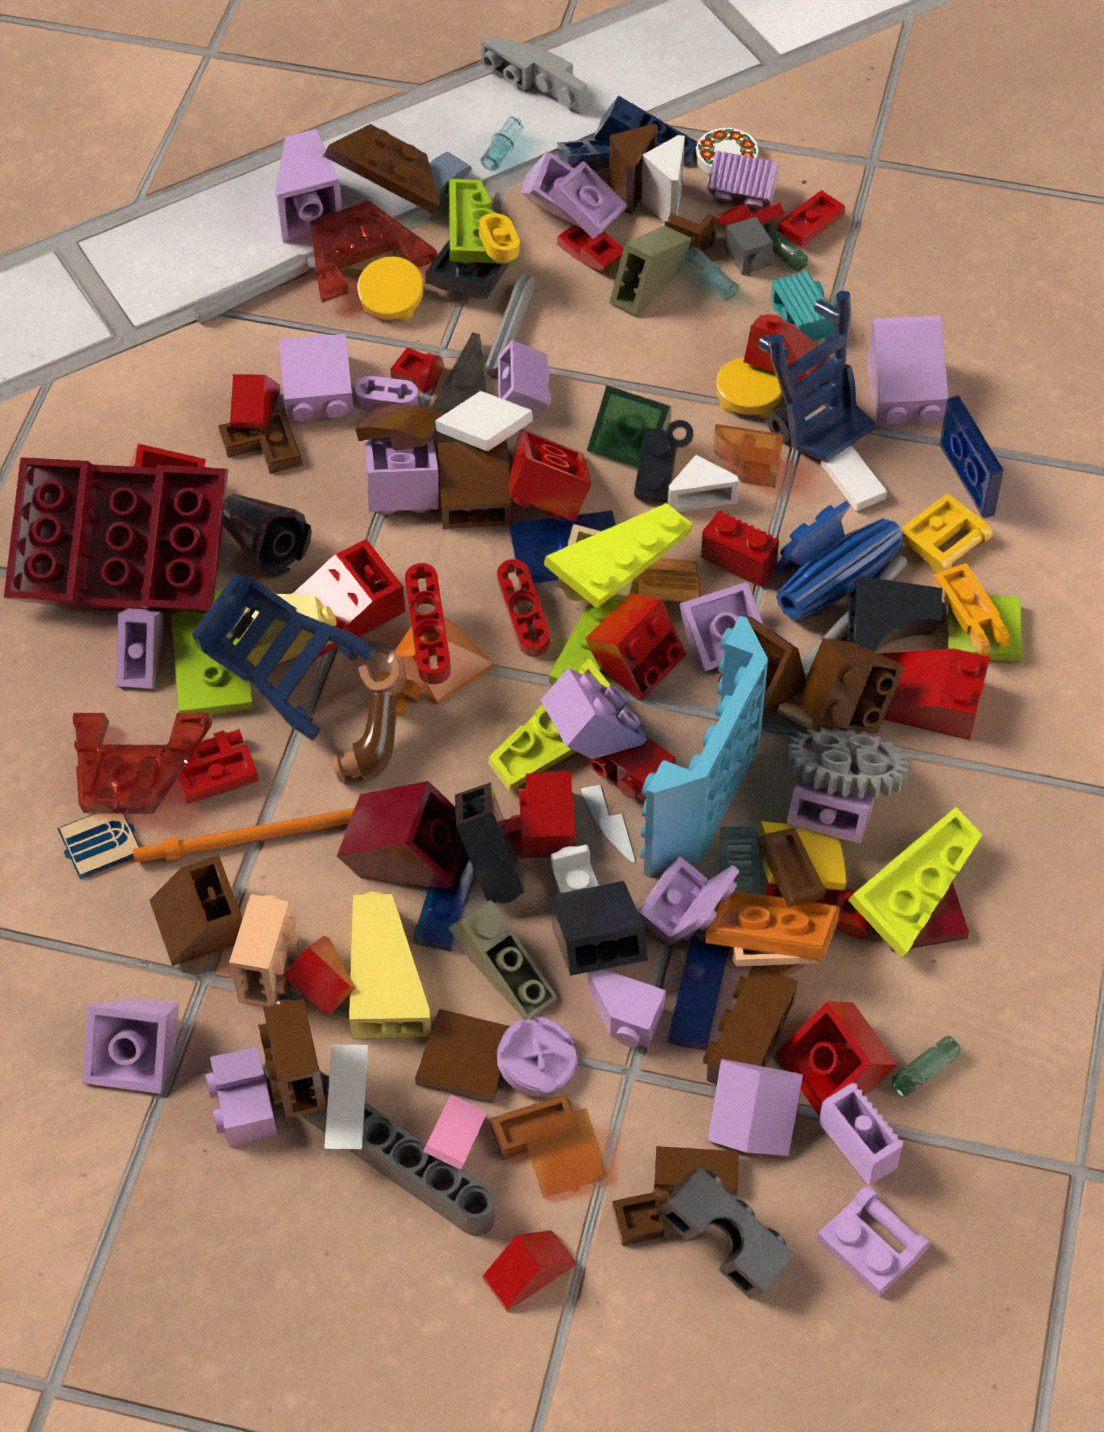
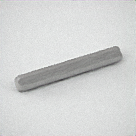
M297 254L194 305L192 308L193 315L199 323H205L309 270L308 261L302 254Z
M522 274L516 281L485 365L486 373L489 376L494 375L498 377V355L511 340H516L535 288V279L532 276Z

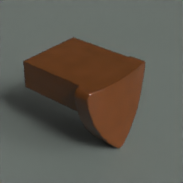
M661 1188L652 1190L651 1193L612 1201V1210L622 1246L663 1237V1240L672 1238L673 1227L656 1212L669 1196V1192L666 1189Z

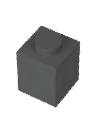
M757 217L727 226L725 249L742 275L771 266L773 241Z

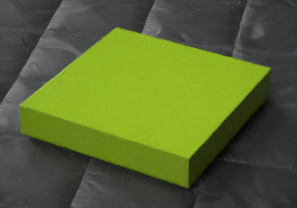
M988 595L1000 613V619L1009 632L1011 643L1006 647H999L992 638L989 627H986L983 631L989 639L991 651L984 655L989 656L990 661L1020 662L1022 656L1020 597ZM947 605V649L955 648L979 654L971 644L969 634L966 635Z

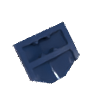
M595 139L557 142L559 158L572 168H576L582 161L593 171L609 167L610 150Z

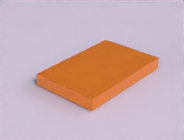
M733 891L724 902H719L716 908L717 916L706 931V943L824 961L839 920L840 907L808 902L788 908L784 898Z

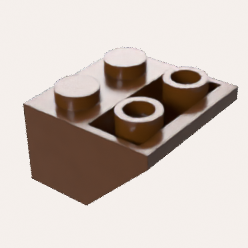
M822 638L796 704L816 724L878 733L905 667L855 643Z
M219 855L181 867L149 900L172 966L235 945L243 919Z

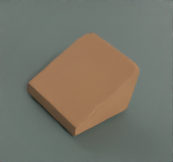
M791 699L779 705L778 713L782 723L799 732L806 734L807 729L817 732L821 726L816 724L796 704L798 699Z

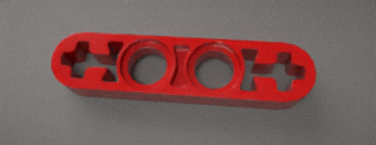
M418 563L409 567L405 572L417 670L423 682L437 685L446 681L451 675L450 655L438 575L432 565ZM419 579H425L427 591H419ZM423 604H430L435 607L434 611L428 614H421L416 609ZM427 632H434L439 635V638L433 642H425L420 639ZM436 655L438 668L431 669L429 656Z

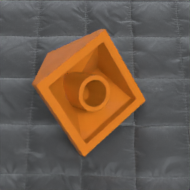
M444 618L450 655L451 675L443 683L437 685L428 684L420 679L417 670L412 627H410L395 650V653L401 657L405 664L406 674L437 705L494 667V662L449 618ZM427 632L420 639L425 642H433L439 638V635L434 632ZM436 655L429 656L431 669L438 668Z

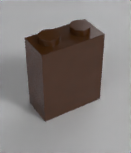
M507 439L489 451L459 441L438 443L443 529L512 525V500L508 488L510 474Z

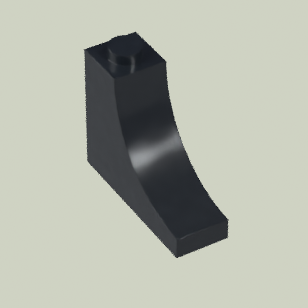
M857 576L848 593L847 642L855 643L876 653L883 646L896 639L914 635L932 636L938 625L944 623L947 614V603L942 602V588Z

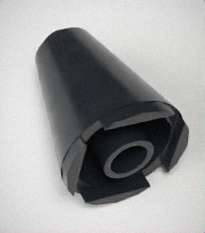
M232 494L225 499L222 525L257 569L265 574L277 576L290 571L291 569L287 566L292 564L295 559L299 562L303 559L310 545L312 534L311 526L306 523L303 513L293 508L241 494Z

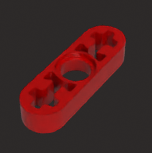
M506 560L498 567L497 579L519 648L528 656H540L547 652L550 647V631L529 569L521 560ZM515 572L519 579L520 590L515 592L512 580L508 576L509 573ZM524 600L531 602L534 608L530 613L521 615L514 611L516 603ZM533 624L535 634L539 637L538 643H533L529 639L528 625Z

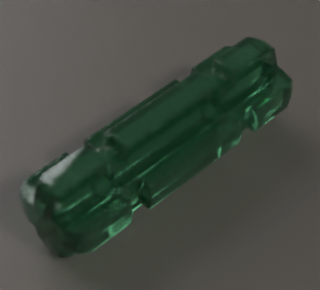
M766 223L763 228L773 241L772 251L785 263H788L794 271L799 272L806 268L808 256L781 232H778L772 224Z
M943 1037L936 1043V1048L930 1047L910 1062L908 1069L902 1068L893 1075L891 1082L893 1088L901 1096H907L916 1089V1084L922 1085L943 1069L945 1062L951 1063L960 1055L961 1047L953 1037Z

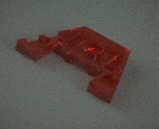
M369 200L310 221L319 296L322 303L349 293L348 283L339 271L342 268L395 249L400 252L403 259L410 261L417 268L432 263L437 257V250Z
M74 713L72 719L76 730L74 747L78 758V766L76 767L78 805L83 813L154 814L211 728L213 721L209 713H177L169 742L166 745L103 744L109 724L105 713Z

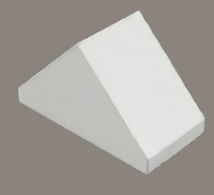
M695 455L669 485L668 504L677 512L737 504L738 476Z

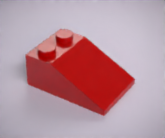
M520 429L508 484L510 496L520 506L532 508L533 505L546 510L545 513L556 520L564 521L567 518L575 521L592 485L584 453Z
M955 648L879 653L905 667L883 718L884 720L970 740L990 662L989 656Z

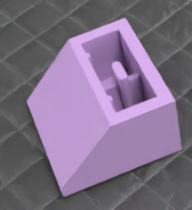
M568 668L540 700L566 747L591 759L643 745L647 740L639 727L641 724L640 719L629 710L625 703L627 701L626 696L615 686L611 685L607 688L600 684L594 676L587 672L582 675Z

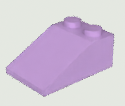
M390 437L364 440L369 512L376 511L378 514L388 515L399 510L426 513L431 509H439L438 467L433 438L425 446L393 450Z

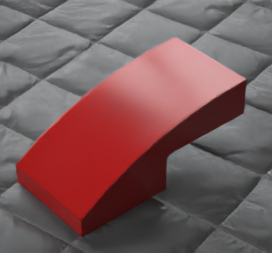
M780 202L771 203L750 213L747 204L737 205L715 216L714 225L728 226L757 217L761 223L782 216L785 212Z
M572 225L557 236L556 244L583 264L601 271L606 270L621 259L624 250L605 231L592 239L582 228Z

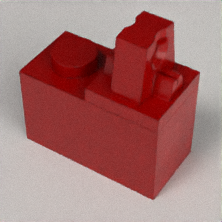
M571 771L526 773V788L519 789L520 814L513 815L510 819H504L514 849L522 850V858L551 857L553 853L568 846L576 847Z

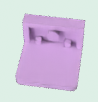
M678 856L671 862L638 909L644 926L668 946L682 938L687 941L698 928L704 931L717 916V912L713 909L718 902H724L735 890L737 884L733 880L739 873V869L732 865L708 880L681 856Z

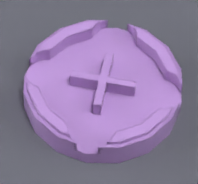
M534 1017L533 1020L528 1019L524 1021L522 1019L516 1021L505 1031L497 1049V1065L503 1078L515 1090L529 1096H548L559 1092L570 1082L578 1064V1057L571 1035L560 1024L542 1017Z

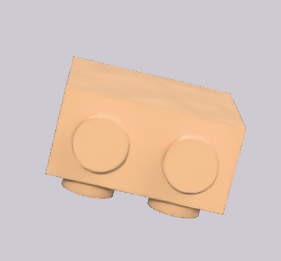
M250 895L229 961L238 1002L268 1007L278 1002L280 994L285 995L288 991L290 981L283 974L287 971L290 961H296L298 957L300 938L295 936L297 919L292 917L289 901L283 900L278 896Z

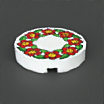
M719 128L707 132L699 139L696 146L697 165L709 175L717 150L746 157L750 156L752 158H758L759 153L757 142L750 134L733 128Z

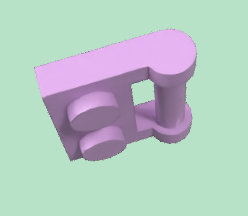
M867 1185L855 1196L848 1206L818 1233L817 1241L876 1296L880 1297L922 1257L930 1247L931 1241L922 1233L917 1235L877 1199L878 1193ZM865 1211L906 1247L901 1254L897 1253L859 1218Z

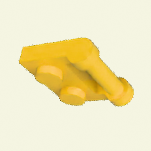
M948 493L901 528L903 543L926 560L935 573L952 568V564L977 544L986 543L993 536L992 529L985 521ZM964 527L970 531V533L944 553L938 549L939 546Z

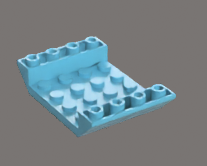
M739 616L733 629H726L721 640L720 649L724 650V654L718 671L723 673L717 688V694L721 695L715 712V715L720 718L717 725L710 724L703 741L704 750L701 755L696 753L693 756L688 769L663 760L656 774L650 772L644 783L642 794L646 796V801L642 809V816L646 817V821L641 831V837L645 838L640 858L644 859V875L648 877L663 874L671 862L678 856H681L690 865L702 861L760 747L768 658L748 619L743 616Z

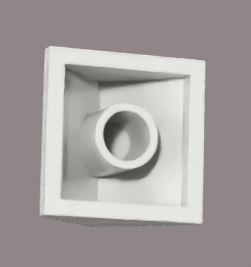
M681 135L643 154L642 203L664 223L671 213L678 216L683 185L685 136Z

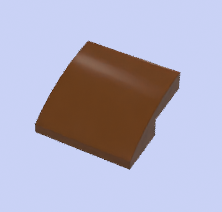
M379 404L355 430L358 441L390 437L393 450L425 446L438 432L436 431L435 420L445 414L411 404Z

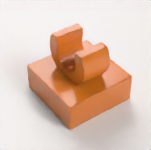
M380 670L376 682L384 681L389 677L390 673ZM407 679L405 687L399 694L395 695L398 699L396 712L400 715H403L408 708L407 699L418 702L422 688L414 681Z

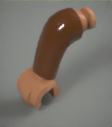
M394 651L389 654L386 660L391 665V673L384 681L375 682L372 672L367 665L358 667L364 684L374 695L370 697L364 735L358 742L353 743L352 751L344 753L345 758L340 759L338 755L332 757L333 767L340 783L345 782L346 776L349 775L353 779L362 776L365 782L372 780L388 767L391 760L396 728L395 695L402 691L407 680L405 664Z

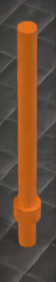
M355 808L178 840V836L166 838L160 844L133 848L135 863L166 858L168 862L182 859L181 855L347 825Z

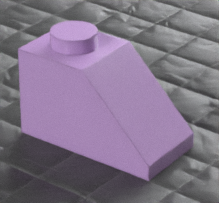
M128 608L118 614L116 686L154 688L163 648L164 611Z
M604 969L588 972V992L610 1036L626 1046H640L648 1049L665 1010L666 990Z

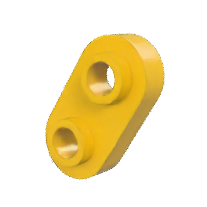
M497 213L482 216L479 220V236L487 255L499 263H507L516 259L519 256L520 239L510 218Z

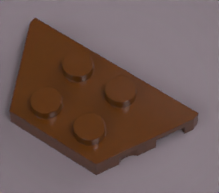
M372 124L329 144L323 157L433 215L440 204L427 154Z

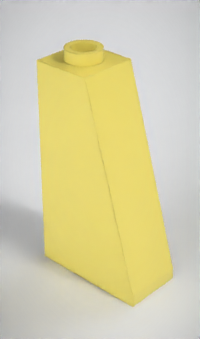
M379 892L353 895L350 979L355 989L350 993L349 1008L352 1038L429 1037L432 1030L430 1009L393 895Z

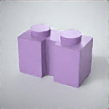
M258 1046L210 1057L213 1073L205 1074L210 1098L219 1097L220 1108L214 1109L213 1115L217 1133L226 1132L229 1147L278 1136Z

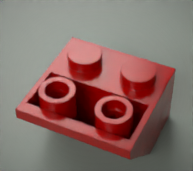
M629 593L585 638L598 666L640 701H643L686 656V652L662 600Z

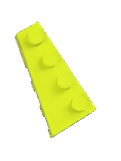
M666 503L547 555L544 566L594 607L599 608L691 533L693 524Z
M590 658L578 671L582 675L585 672L591 674L600 684L607 688L611 686ZM542 704L527 723L521 725L489 756L488 764L508 791H511L526 782V773H542L577 751L566 747Z
M955 807L856 891L848 901L894 951L903 958L929 920L931 913L943 898L954 877L982 837V834Z

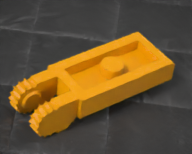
M967 563L934 574L933 584L935 587L942 588V598L966 635L969 634L971 644L980 655L991 651L989 639L983 631L986 627H989L991 636L999 647L1003 648L1010 645V635L1000 619L999 611Z

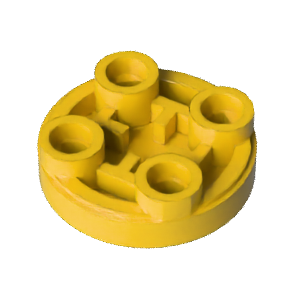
M384 257L370 263L361 273L357 286L364 311L367 314L386 320H407L412 317L424 294V284L420 271L413 263L400 257Z
M744 357L728 362L721 368L716 380V393L720 400L721 409L728 413L737 412L746 415H756L761 418L767 417L783 396L776 373L743 363Z

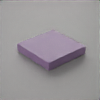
M584 161L558 182L548 193L592 239L605 230L628 207Z

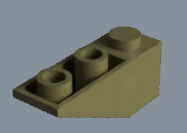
M492 900L479 906L448 928L469 960L524 1020L530 1019L558 998Z

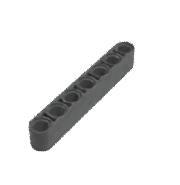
M265 1060V1064H264L265 1075H266V1079H267V1084H268L269 1091H270V1093L272 1094V1090H271V1086H270V1081H269V1076H268V1071H267V1066H266V1060ZM320 1070L327 1108L329 1076ZM365 1102L362 1149L348 1150L465 1233L472 1236H480L490 1231L495 1223V1206L492 1192L462 1169L459 1170L423 1152L426 1146L425 1143ZM327 1109L300 1115L325 1133ZM377 1137L387 1139L385 1143L380 1145L369 1143ZM408 1160H416L420 1162L417 1166L412 1168H406L402 1166V1164ZM442 1182L452 1185L450 1189L445 1191L434 1189V1186ZM474 1205L485 1208L479 1214H471L466 1211Z

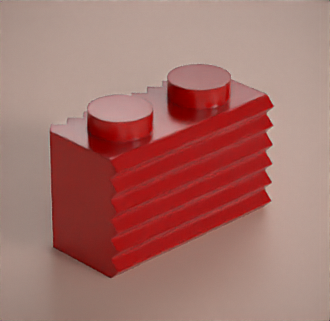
M723 510L718 511L703 529L700 557L759 586H763L775 571L779 550L778 537L773 538L772 534L767 535L766 531H761L760 528L755 529L754 525L748 526L747 522L742 523L741 519L736 520L735 516L732 517L729 513L724 514Z

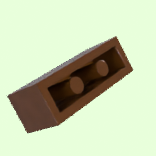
M752 966L747 978L743 976L739 978L733 994V998L736 999L735 1005L732 1010L726 1008L723 1012L718 1026V1031L722 1033L717 1043L710 1041L703 1058V1064L708 1065L706 1081L717 1085L721 1059L766 1067L794 1005L798 981L759 966Z

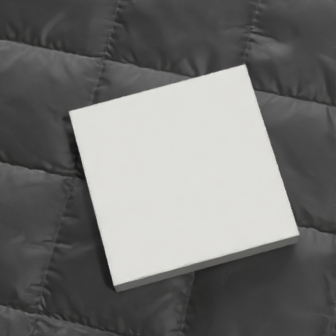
M480 391L435 420L436 431L489 451L531 423L533 415L530 409Z

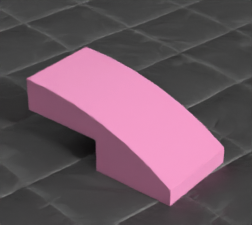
M450 1094L423 1152L461 1170L487 1112Z

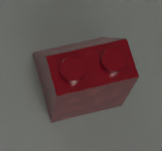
M429 781L360 794L337 857L360 878L445 889L452 888L465 852V846L456 826L455 806Z

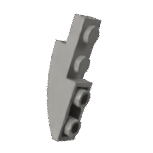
M486 37L481 40L482 65L488 70L495 72L525 92L535 86L578 114L587 108V84L573 75V64L544 49L517 41Z

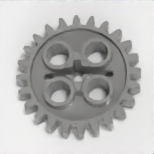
M819 727L818 732L807 729L806 734L798 732L796 738H791L786 756L787 768L793 769V776H802V783L813 782L814 789H828V794L838 791L846 798L849 794H855L859 799H863L864 794L878 799L879 793L888 797L891 796V791L899 793L901 787L906 786L911 763H908V756L902 755V749L893 748V742L882 743L880 736L870 737L867 736L868 733L865 731L856 734L853 729H847L846 732H842L837 727H833V731Z

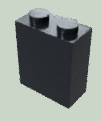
M624 881L548 895L552 929L570 976L648 961L644 924Z

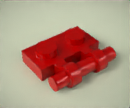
M240 729L228 733L222 730L213 733V738L193 743L191 740L182 743V748L168 752L172 766L187 762L174 767L187 804L259 781L258 773L247 745L243 744L231 748L232 746L244 743ZM219 751V753H216V754H213V755H210V756L203 757V758H200V759H199V757H201V756H205V755H208V754H211V753H214V752Z

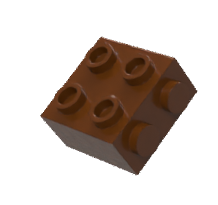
M286 999L278 1001L272 1006L263 1007L266 1023L260 1024L258 1027L274 1104L283 1103L286 1118L327 1109L304 999L295 1001Z

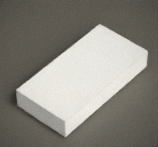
M852 445L827 462L821 460L823 469L856 512L886 499L887 490Z

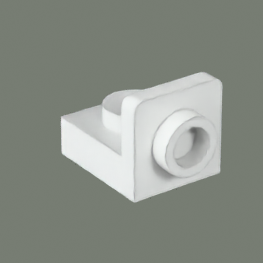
M588 845L568 846L551 855V875L558 894L599 886L590 863Z

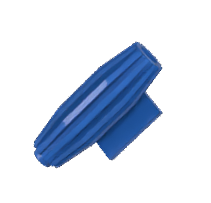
M844 501L835 508L832 505L827 506L816 516V521L811 525L801 524L790 534L789 537L792 541L786 544L779 552L782 557L775 567L778 573H780L793 563L801 565L794 575L777 591L776 599L778 600L779 607L783 610L782 612L788 615V618L798 621L836 603L846 596L857 576H874L902 547L903 532L900 526L894 521L881 518L845 535L841 520L850 507L847 501Z

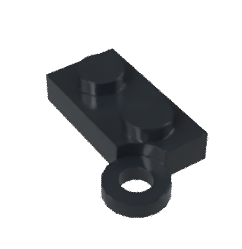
M675 420L669 424L667 430L645 427L634 497L668 502L669 485L673 480L678 448L688 446L694 437L693 428L687 421ZM677 428H684L686 430V437L684 439L677 440L674 438L673 433Z

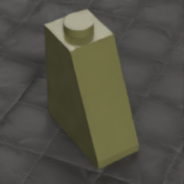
M664 225L625 243L609 303L635 316L639 315L683 268L691 238Z

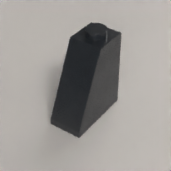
M491 782L455 794L456 826L486 901L492 900L493 903L498 902L500 904L514 901L520 894L525 893L524 877Z

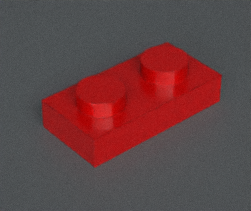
M820 190L779 221L778 232L800 247H803L841 218L845 212V205Z

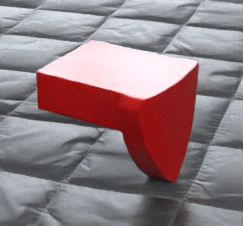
M407 347L391 367V378L410 381L416 385L419 391L427 393L440 378L444 370V362L439 355L431 352L424 354Z

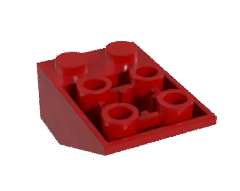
M367 539L335 554L293 593L315 595L324 606H330L336 618V626L334 627L354 634L357 637L406 612L403 585ZM333 642L326 645L319 656L339 647V644Z

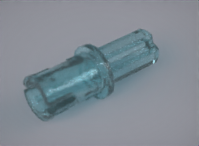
M509 117L499 133H495L492 136L491 145L480 159L484 168L489 171H496L505 156L512 153L514 142L524 128L520 118Z
M691 247L684 253V262L700 276V282L704 285L708 284L720 295L721 299L727 301L736 294L730 288L737 291L738 284L721 270V265L718 262H712L697 247Z

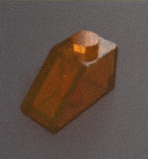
M716 424L713 452L733 474L738 476V480L741 483L775 488L782 459L784 434Z

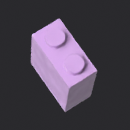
M346 333L279 340L283 396L288 422L354 416Z

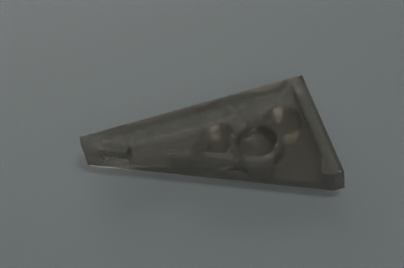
M472 332L430 409L446 414L478 392L486 393L480 334Z

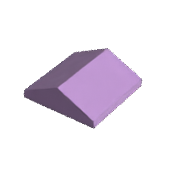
M748 582L680 604L688 643L704 672L719 667L724 654V650L720 649L722 637L727 628H734L739 616L745 618L747 616L753 617L762 623Z
M721 1059L708 1141L746 1153L789 1156L803 1074Z

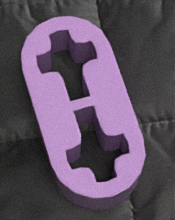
M366 376L356 382L355 398L357 404L367 410H374L379 404L390 403L418 406V389L415 384L407 380Z

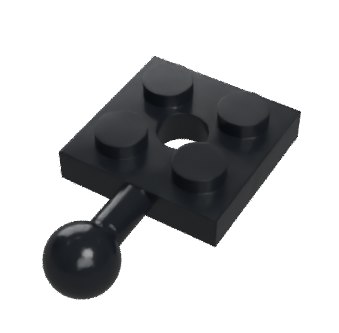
M447 241L425 272V284L437 286L442 290L465 293L474 298L482 297L487 299L507 269L508 264L482 262L464 264L459 261H450V241Z

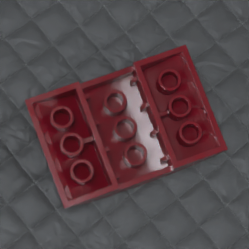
M20 457L4 598L62 607L123 612L128 608L160 610L167 614L208 612L214 604L228 469L157 465V468L98 465L82 460Z

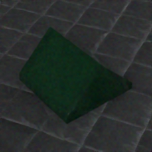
M606 385L587 451L638 468L645 427L667 430L671 423V406Z

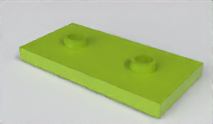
M223 589L215 590L214 602L219 597ZM207 612L171 613L180 718L253 709L250 682L248 680L246 682L233 672L228 671L196 647L192 633ZM236 638L233 644L236 646L239 640Z

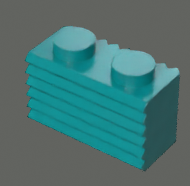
M805 270L803 273L799 272L791 277L787 275L785 278L781 277L779 280L775 279L772 282L771 304L783 321L794 324L813 341L834 335L835 323L814 311V305L819 299L826 301L820 281L814 282L810 273Z

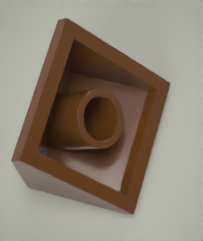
M650 124L610 135L609 184L613 191L627 204L626 213L632 214L642 198L643 154L657 147V125Z
M747 616L768 658L763 714L768 715L777 709L780 704L787 702L800 693L806 677L799 649L753 617ZM721 673L718 682H720L723 673Z

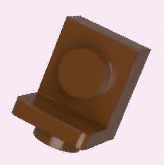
M672 213L665 220V226L691 238L687 252L691 256L699 258L705 248H710L715 240L716 229H713V215L707 214L700 224Z

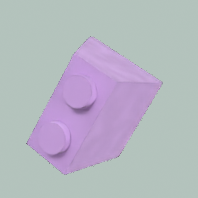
M316 129L285 137L275 188L280 233L283 242L336 229L337 221L343 220L339 178L331 160L323 157L326 149Z
M941 315L873 319L867 369L877 425L945 422L948 405V387Z

